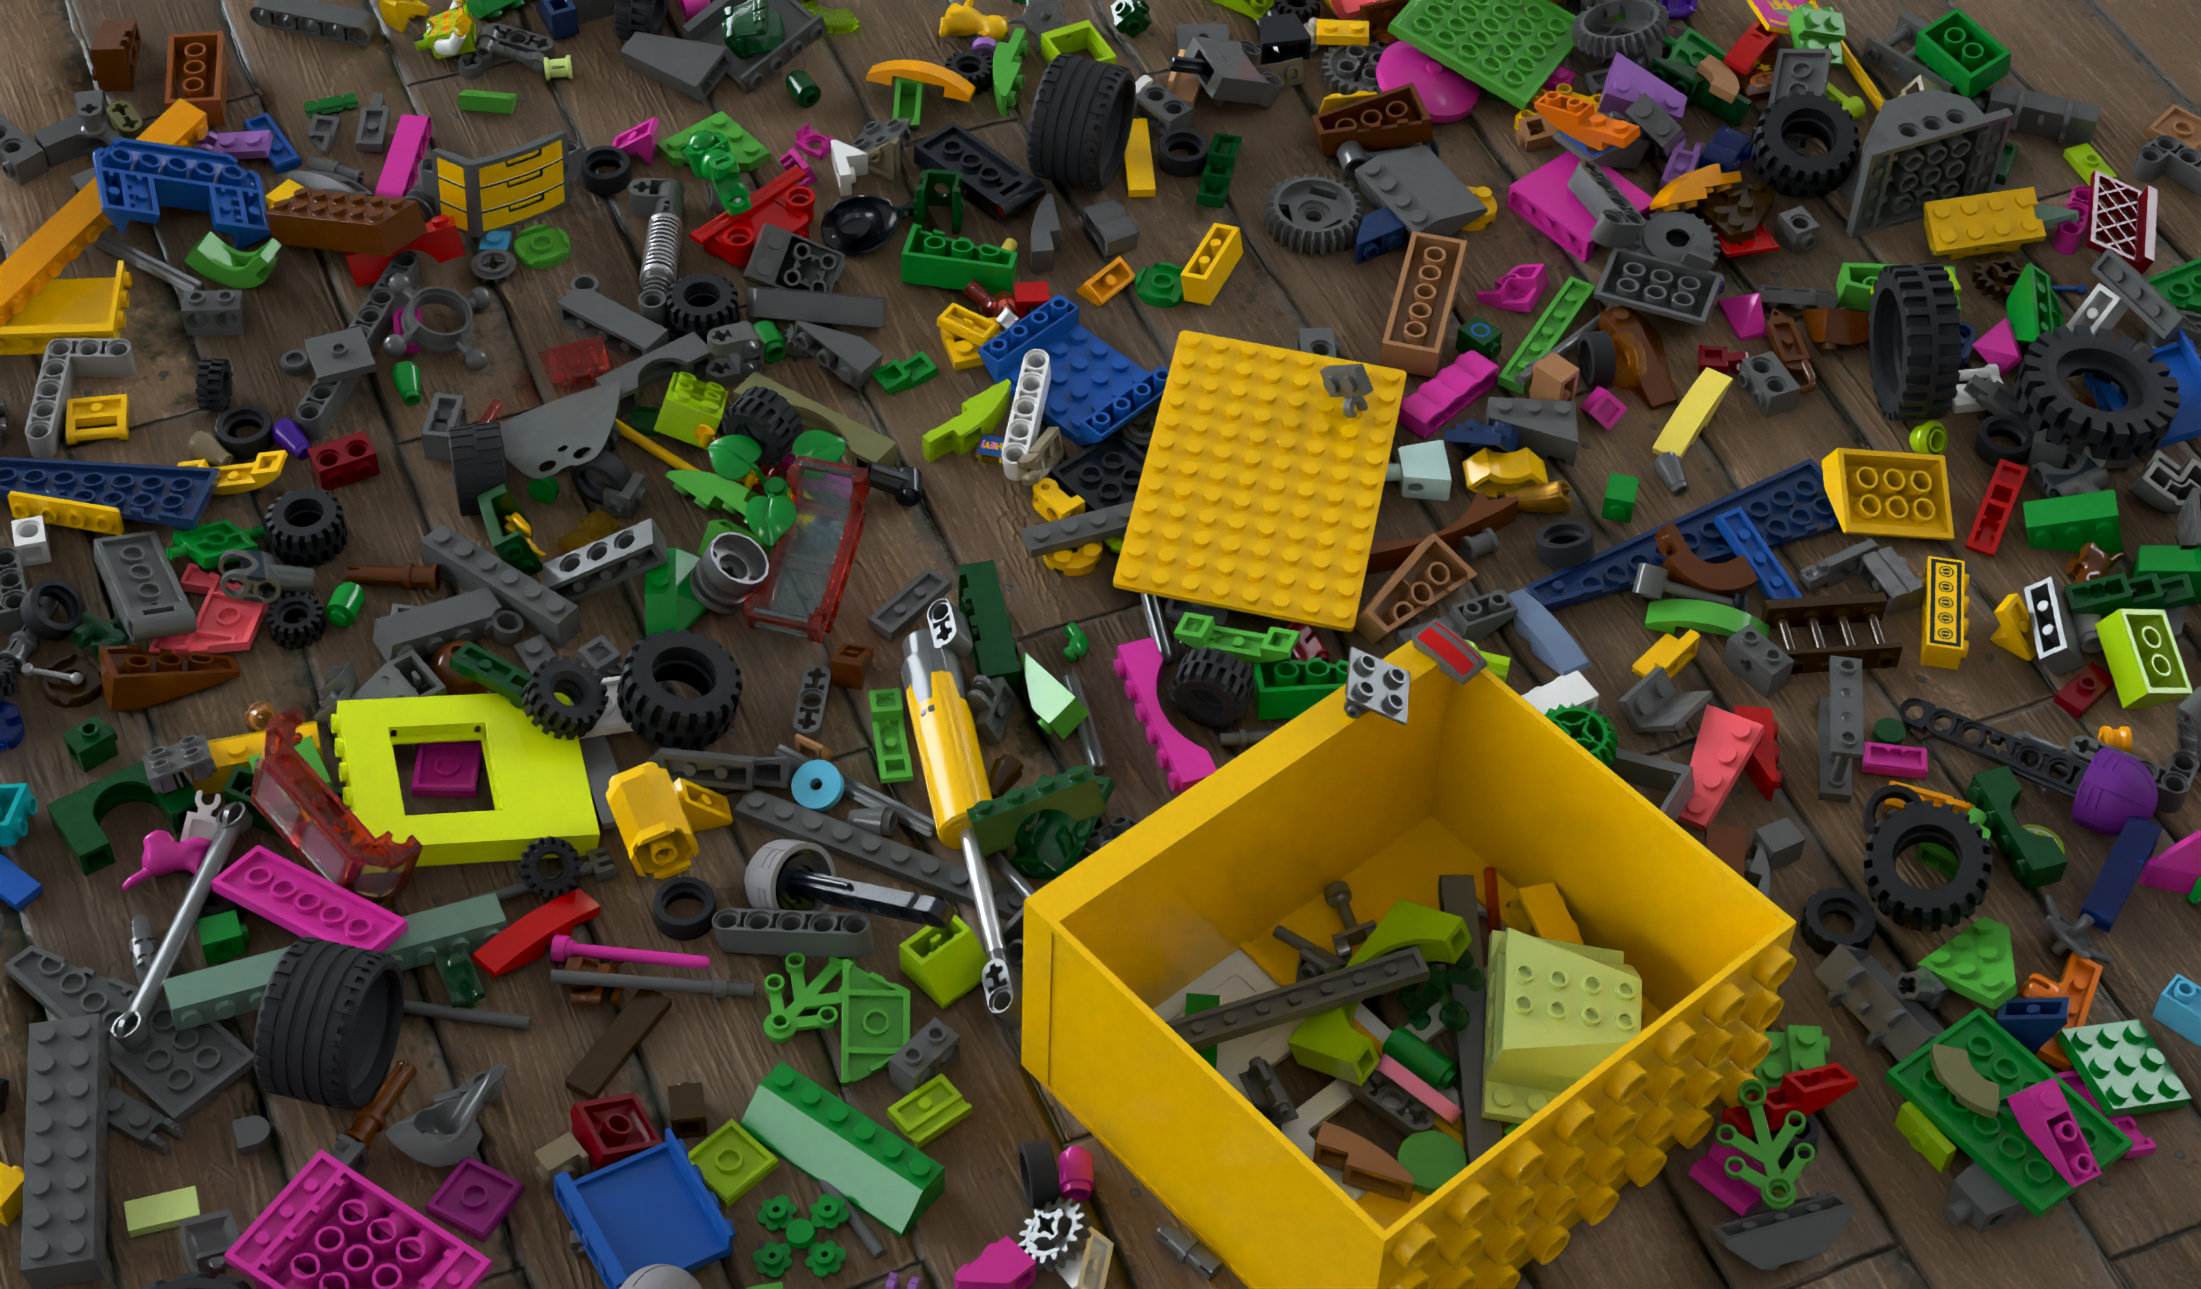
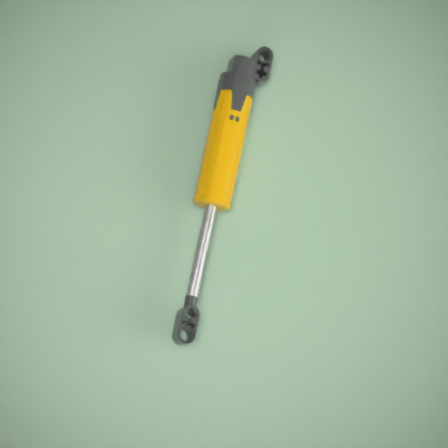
M941 598L932 603L928 609L927 618L930 628L915 631L904 639L902 647L905 661L902 666L901 676L938 839L944 846L950 849L963 850L989 961L982 971V983L987 1005L991 1012L1008 1025L1018 1027L1022 1025L1023 975L1010 966L985 857L980 849L966 810L973 807L979 801L992 800L959 660L964 659L971 652L973 641L966 616L949 600Z

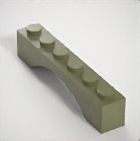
M754 371L733 391L734 402L752 386L759 388L763 386L768 390L776 391L778 395L786 398L790 405H793L805 429L821 430L843 438L846 442L844 456L849 461L852 472L862 477L870 461L893 467L897 463V445L895 441L845 417L839 412L821 405L817 401L797 393L793 389L773 381L769 377Z

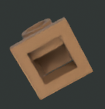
M1536 114L1519 119L1518 130H1515V138L1518 146L1524 145L1525 151L1529 152L1551 146V148L1556 147L1557 141L1552 137L1558 131L1541 114Z

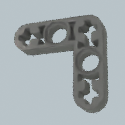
M491 23L485 26L498 30L501 34L499 44L526 53L541 52L549 59H552L555 55L553 40L547 36L500 23ZM478 34L477 37H476V48H477V46H478V40H477V39H478L479 34ZM515 41H525L523 43L518 44L513 43ZM476 51L462 54L458 60L460 76L465 79L480 77L497 54L492 53L488 59L479 57Z

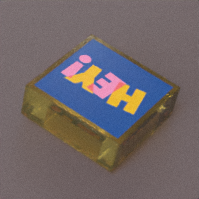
M981 434L975 453V461L1003 465L1002 448L1005 437Z

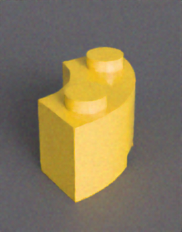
M1485 447L1462 462L1467 488L1475 493L1485 492L1489 498L1497 499V495H1504V490L1549 483L1544 461L1527 447L1510 453L1494 452Z

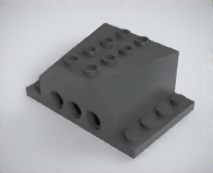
M1932 88L1884 101L1840 191L1852 205L1846 228L1848 236L1853 239L1924 218L1923 206L1925 202L1991 193L2014 114L2006 108L1984 115L1970 98Z

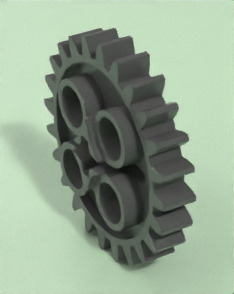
M1376 41L1374 44L1369 42V46L1352 44L1349 46L1335 45V48L1329 47L1328 53H1324L1321 60L1320 71L1321 78H1324V85L1330 84V91L1338 89V93L1342 95H1350L1358 91L1382 93L1376 78V68L1382 53L1388 45L1380 47L1379 41Z

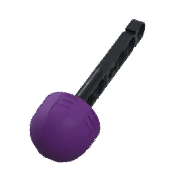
M1908 698L1900 706V717L1907 727L1923 734L1928 731L1935 739L2001 766L2008 765L2014 775L2075 799L2072 808V821L2075 824L2103 835L2123 836L2143 827L2155 811L2158 792L2154 778L2148 768L2132 756L2105 746L2098 751L2089 764L2023 737L2021 740L1945 708H1936L1935 704L1920 698ZM1913 706L1923 709L1922 716L1917 720H1910L1906 717L1907 710ZM1940 718H1948L1952 721V724L1947 731L1940 732L1934 728L1935 722ZM1975 729L1980 732V739L1975 743H1966L1963 740L1964 733ZM1990 735V743L2000 746L2002 742H2005L2008 750H2001L1999 754H1996L1995 748L1986 743L1987 736ZM2027 753H2035L2038 755L2039 760L2035 766L2025 767L2021 764L2022 757ZM2054 766H2066L2069 770L2066 777L2063 779L2051 777L2050 772Z

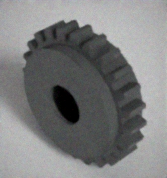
M1661 210L1657 216L1649 214V219H1645L1646 223L1631 249L1634 252L1680 263L1685 246L1693 233L1697 232L1700 233L1697 245L1714 252L1712 258L1715 261L1711 269H1715L1721 251L1719 249L1721 243L1717 241L1718 234L1711 233L1712 226H1706L1703 218L1698 219L1695 217V214L1692 213L1690 215L1682 210L1681 212H1674L1672 210L1665 213Z

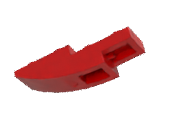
M1757 20L1725 56L1723 63L1728 65L1733 73L1746 75L1760 64L1765 54L1779 44L1782 36L1780 33L1767 31L1761 21Z

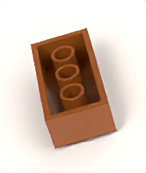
M224 31L169 34L165 88L166 110L181 98L207 113L208 126L225 125L228 51Z

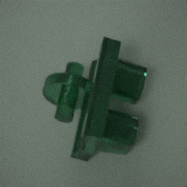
M89 610L81 614L82 624L72 630L73 644L80 649L92 644V654L98 661H100L99 646L125 645L130 637L127 635L119 617L111 621L103 620Z
M466 946L449 955L433 957L452 1007L471 1009L479 1005L478 1000L486 996Z

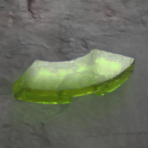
M814 0L801 4L815 17L819 13L823 15L828 33H847L859 30V21L849 8H826Z

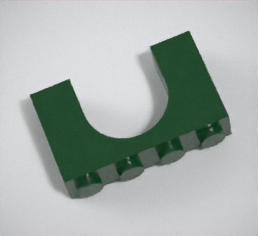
M142 760L46 805L54 829L85 877L116 862L110 842L100 828V823L110 810L121 804L134 801L150 803L163 813L175 833L183 830L187 811L197 813L198 806L195 803L196 792L182 771L179 774L184 787H180L176 775L173 774L178 789L164 795L161 792L154 794Z

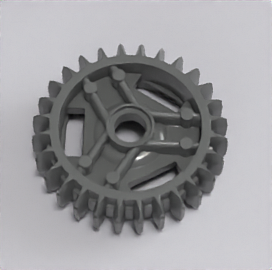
M1305 173L1303 178L1295 175L1293 180L1285 178L1283 183L1278 182L1276 187L1271 188L1270 193L1266 196L1263 211L1264 227L1267 228L1268 235H1272L1273 241H1280L1281 247L1288 245L1290 252L1297 249L1300 255L1305 251L1310 252L1311 256L1314 252H1320L1321 256H1323L1327 251L1333 255L1335 249L1343 251L1345 246H1352L1353 241L1357 239L1362 219L1365 215L1364 202L1361 200L1360 194H1355V188H1348L1347 182L1340 184L1338 178L1330 180L1328 175L1324 178L1318 177L1317 173L1314 177H1308ZM1282 210L1289 214L1291 221L1282 214ZM1314 217L1320 219V221L1312 222L1307 219Z

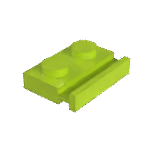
M942 1073L887 1108V1117L907 1139L910 1138L916 1149H920L972 1114V1105L964 1101L963 1095Z

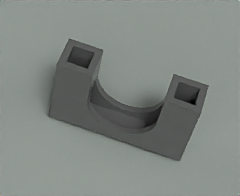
M78 114L33 132L36 144L44 150L47 164L50 168L79 156L93 154L100 147L105 149L111 145V141L121 137L117 130L113 131L107 118V131L104 135L97 138L85 137L81 131V120ZM94 167L70 177L75 195L96 176Z

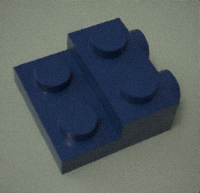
M1468 419L1466 424L1456 423L1455 430L1445 429L1444 441L1461 452L1477 453L1485 447L1500 453L1518 451L1520 433L1513 429L1510 423L1494 422V426L1483 425L1484 422Z

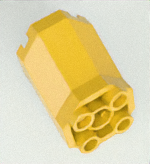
M646 762L612 776L609 780L610 787L606 792L607 801L638 876L646 877V872L653 874L655 879L664 880L686 871L691 865V856L694 854L696 857L699 848L667 769L659 768L657 763Z

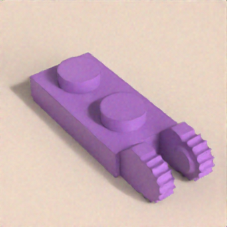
M270 130L218 134L208 131L206 137L198 141L199 145L195 146L194 149L227 153L237 160L267 158L273 135Z
M1683 139L1673 149L1660 180V189L1678 176L1696 170L1703 143L1696 142L1693 151L1685 150L1687 139Z

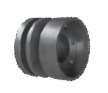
M737 532L718 534L690 572L689 583L691 591L697 600L708 609L723 614L738 612L746 605L754 591L768 575L769 562L767 555L761 546L748 536Z

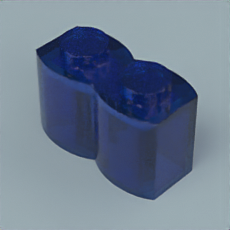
M1721 125L1713 139L1703 150L1698 169L1719 163L1721 174L1740 171L1744 159L1749 160L1751 157L1752 136Z

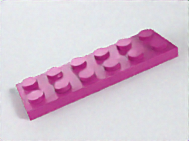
M260 845L255 846L211 881L213 892L302 938L313 937L357 948L383 952L408 931L406 919Z

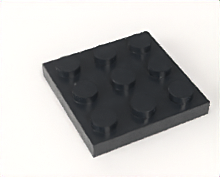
M1115 431L1102 441L1096 442L1051 469L1049 478L1055 480L1058 487L1071 498L1079 495L1085 500V510L1091 512L1135 500L1146 455L1118 431Z

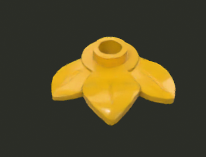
M514 512L511 516L506 515L503 518L506 522L503 527L508 534L520 531L539 558L546 555L532 542L530 538L532 535L531 527L518 513Z

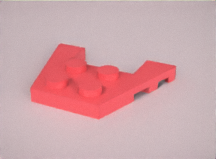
M189 563L180 581L182 590L207 594L196 618L197 630L195 633L153 639L148 652L160 654L161 648L172 649V653L179 656H188L192 652L214 654L250 650L270 604L227 597L221 590V575L212 571L208 574L201 571L198 565ZM237 582L234 584L226 583L227 588L230 590H238L243 586Z

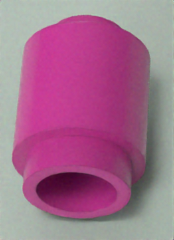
M1069 1147L1058 1157L1060 1190L1063 1192V1197L1067 1200L1072 1198L1074 1201H1083L1091 1196V1191L1094 1189L1093 1155L1083 1147Z

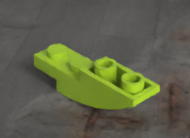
M1005 379L984 392L969 398L962 403L961 415L953 417L950 421L922 436L923 457L931 463L952 450L959 456H962L980 444L982 435L989 436L1002 421L1011 403V381Z

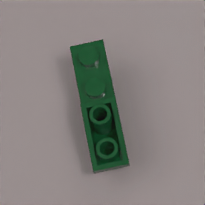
M1654 57L1652 59L1648 72L1687 97V105L1694 102L1738 127L1743 124L1752 104L1751 100L1737 94L1734 102L1730 104L1709 92L1710 82L1696 71L1697 68L1664 58Z

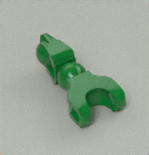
M700 130L692 134L687 144H684L680 150L681 154L687 158L696 177L700 179L705 178L712 182L725 211L730 216L751 209L752 203L740 177V169L736 157L731 151L728 139L722 133H713L707 130ZM736 198H741L742 200L739 203H731Z

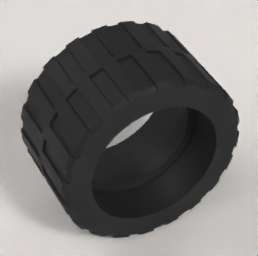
M498 421L450 427L448 429L455 489L462 517L482 514L477 499L478 495L503 483L510 491L501 428Z

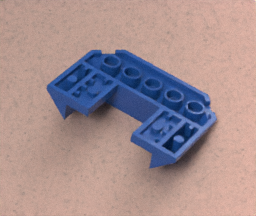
M121 137L111 141V145L103 149L100 147L93 152L92 157L101 210L122 236H124L129 220L157 224L160 217L158 205L210 212L213 231L232 234L236 250L245 248L271 234L264 212L267 211L260 175L253 170L247 172L237 165L238 160L230 154Z

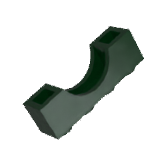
M1089 764L1072 767L1066 773L1053 778H1042L1034 785L1023 789L1009 790L1004 796L993 800L979 801L973 807L966 809L983 856L1015 845V837L1019 826L1028 816L1037 811L1045 809L1060 810L1068 814L1075 822L1107 811L1096 777Z
M2008 765L1975 773L1967 790L1968 800L1975 808L1980 809L1986 814L1987 819L1983 825L1991 831L2000 853L2004 854L2009 861L2014 876L2020 879L2026 890L2060 882L2068 860L2053 837L2031 833L2015 820L2012 811L2016 809L2022 787Z

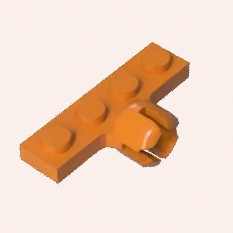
M2072 952L2067 958L2059 983L2041 974L2033 973L2029 976V980L2023 983L2019 996L2021 998L2069 997L2068 1022L2062 1029L2084 1026L2103 966L2089 959L2085 960L2075 952ZM2058 1031L2036 1051L2035 1056L2065 1072L2072 1063L2055 1038L2059 1033Z

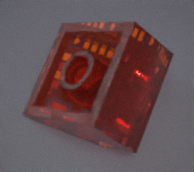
M602 335L538 352L550 383H559L560 388L577 384L576 378L587 375L589 381L602 376L605 370L611 369Z

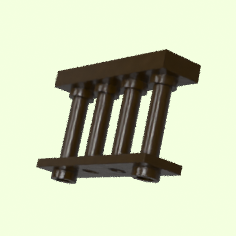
M1885 592L1770 599L1765 601L1761 621L1769 625V629L1778 628L1784 647L1782 651L1794 660L1791 674L1829 672L1830 656L1862 659V669L1897 667L1903 649L1902 642H1886L1880 625L1887 605ZM1850 623H1867L1874 644L1857 645ZM1837 624L1844 646L1827 647L1820 625ZM1807 626L1814 648L1797 649L1790 627Z

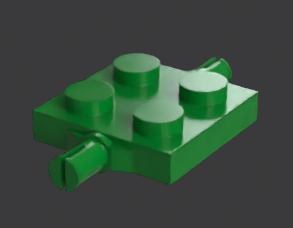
M1690 27L1677 40L1667 35L1663 36V41H1661L1662 44L1670 48L1668 60L1698 68L1699 63L1709 55L1723 62L1728 54Z
M225 519L196 526L195 530L174 531L172 543L176 546L167 547L166 555L169 560L183 556L190 557L203 569H214L218 567L219 557L228 550L258 551L259 545L253 540L264 538L265 533L261 525L245 529L237 527ZM229 558L224 564L240 561L236 558Z

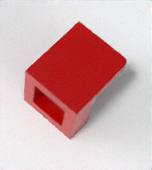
M1048 281L1014 283L1015 316L1019 318L1017 322L1027 316V307L1042 306L1050 300Z

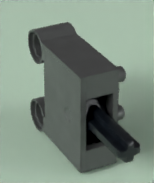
M1193 36L1183 57L1174 56L1168 60L1170 71L1195 74L1201 83V87L1214 99L1213 103L1217 107H1221L1225 101L1258 104L1270 108L1273 106L1284 85L1283 80L1276 74L1264 72L1260 75L1254 65L1261 50L1254 43L1246 40L1237 42Z

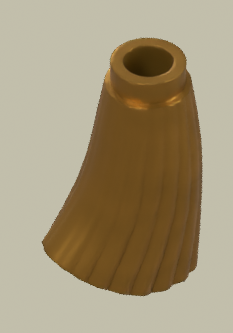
M1565 480L1504 490V498L1517 496V511L1536 513L1569 512L1571 507V498H1568V493L1571 489Z

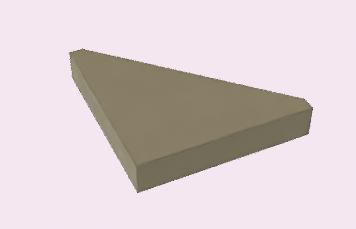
M896 137L867 152L868 172L894 182L900 179V138Z

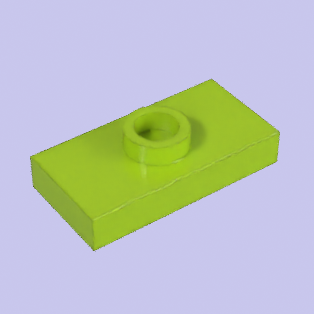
M2088 143L2065 149L2063 157L2089 186L2091 174L2095 170L2114 179L2117 178V175Z
M1910 1101L1902 1104L1894 1125L1909 1140L1911 1146L1916 1151L1921 1152L1940 1173L1949 1169L1957 1150L1956 1147Z

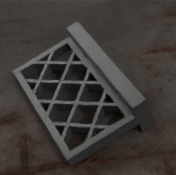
M2108 248L2090 270L2163 339L2170 341L2175 334H2178V330L2182 329L2187 338L2201 343V330L2115 250Z

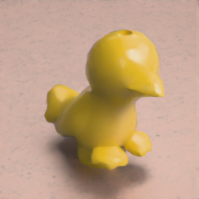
M966 0L963 6L958 3L951 4L945 13V17H942L940 21V37L947 35L964 37L977 33V35H982V37H989L996 42H1000L1007 38L1010 31L1006 16L982 15L973 8L974 0Z

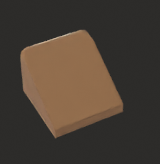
M798 733L794 736L796 751L815 760H825L827 762L833 757V752L825 746Z

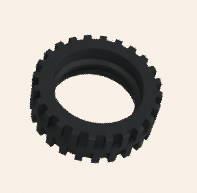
M1938 263L1884 266L1882 271H1879L1877 275L1878 280L1873 285L1874 294L1871 295V311L1868 316L1870 321L1868 331L1870 349L1868 350V358L1871 362L1870 375L1873 378L1874 394H1877V404L1879 407H1882V414L1890 421L1941 419L1948 414V410H1951L1953 406L1952 399H1955L1957 395L1956 385L1960 379L1959 364H1961L1962 357L1960 354L1962 337L1959 332V324L1961 322L1960 315L1957 312L1958 301L1957 297L1954 296V285L1952 281H1949L1950 275L1948 271L1944 270V267Z

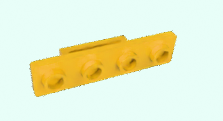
M10 491L7 495L12 516L16 519L42 515L44 523L114 535H122L124 532L120 510L115 507Z

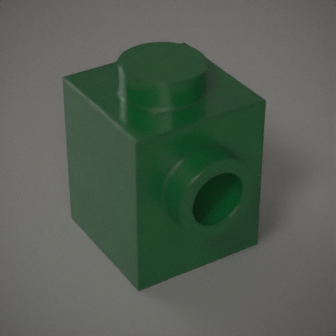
M96 715L62 734L68 755L84 773L118 755L115 743L118 740V736L109 723L104 725Z

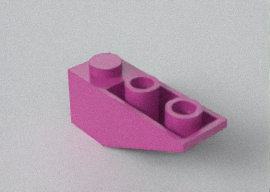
M2055 1077L2033 1084L2006 1097L2021 1129L2072 1188L2102 1174Z

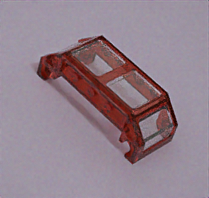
M295 705L268 722L265 742L260 757L255 761L250 802L315 874L366 900L379 896L389 898L407 887L423 846L413 835L409 836L405 843L399 844L391 840L393 835L390 831H387L378 838L371 834L294 748L302 741L303 735L295 731L297 727L304 723L305 715Z

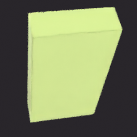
M196 1186L124 1202L130 1238L179 1227L180 1220L201 1215Z

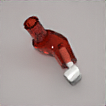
M975 278L964 289L963 293L982 307L981 311L984 316L988 318L997 317L996 320L1006 329L1015 324L1019 319L1016 316V302L1008 291L992 294L977 282Z

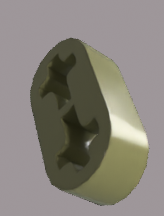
M120 100L108 106L111 124L122 138L135 140L145 131L143 121L131 103Z

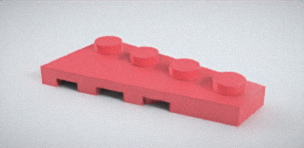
M1706 704L1690 766L1693 767L1695 791L1677 819L1679 822L1706 831L1707 824L1713 822L1764 734L1765 730L1762 724Z

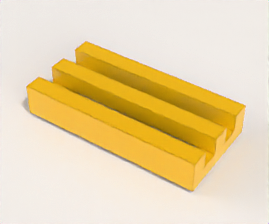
M952 303L937 318L938 327L979 346L987 343V340L990 341L994 338V334L997 335L1000 332V324L955 303Z

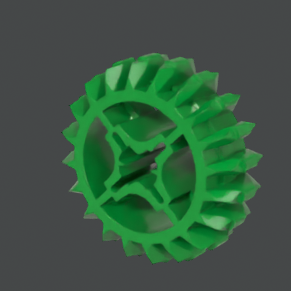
M1573 702L1569 708L1559 704L1556 710L1548 709L1544 716L1608 768L1610 767L1614 757H1616L1618 738L1615 733L1614 724L1608 723L1607 716H1599L1598 709L1593 711L1587 710L1586 704L1582 708H1576Z

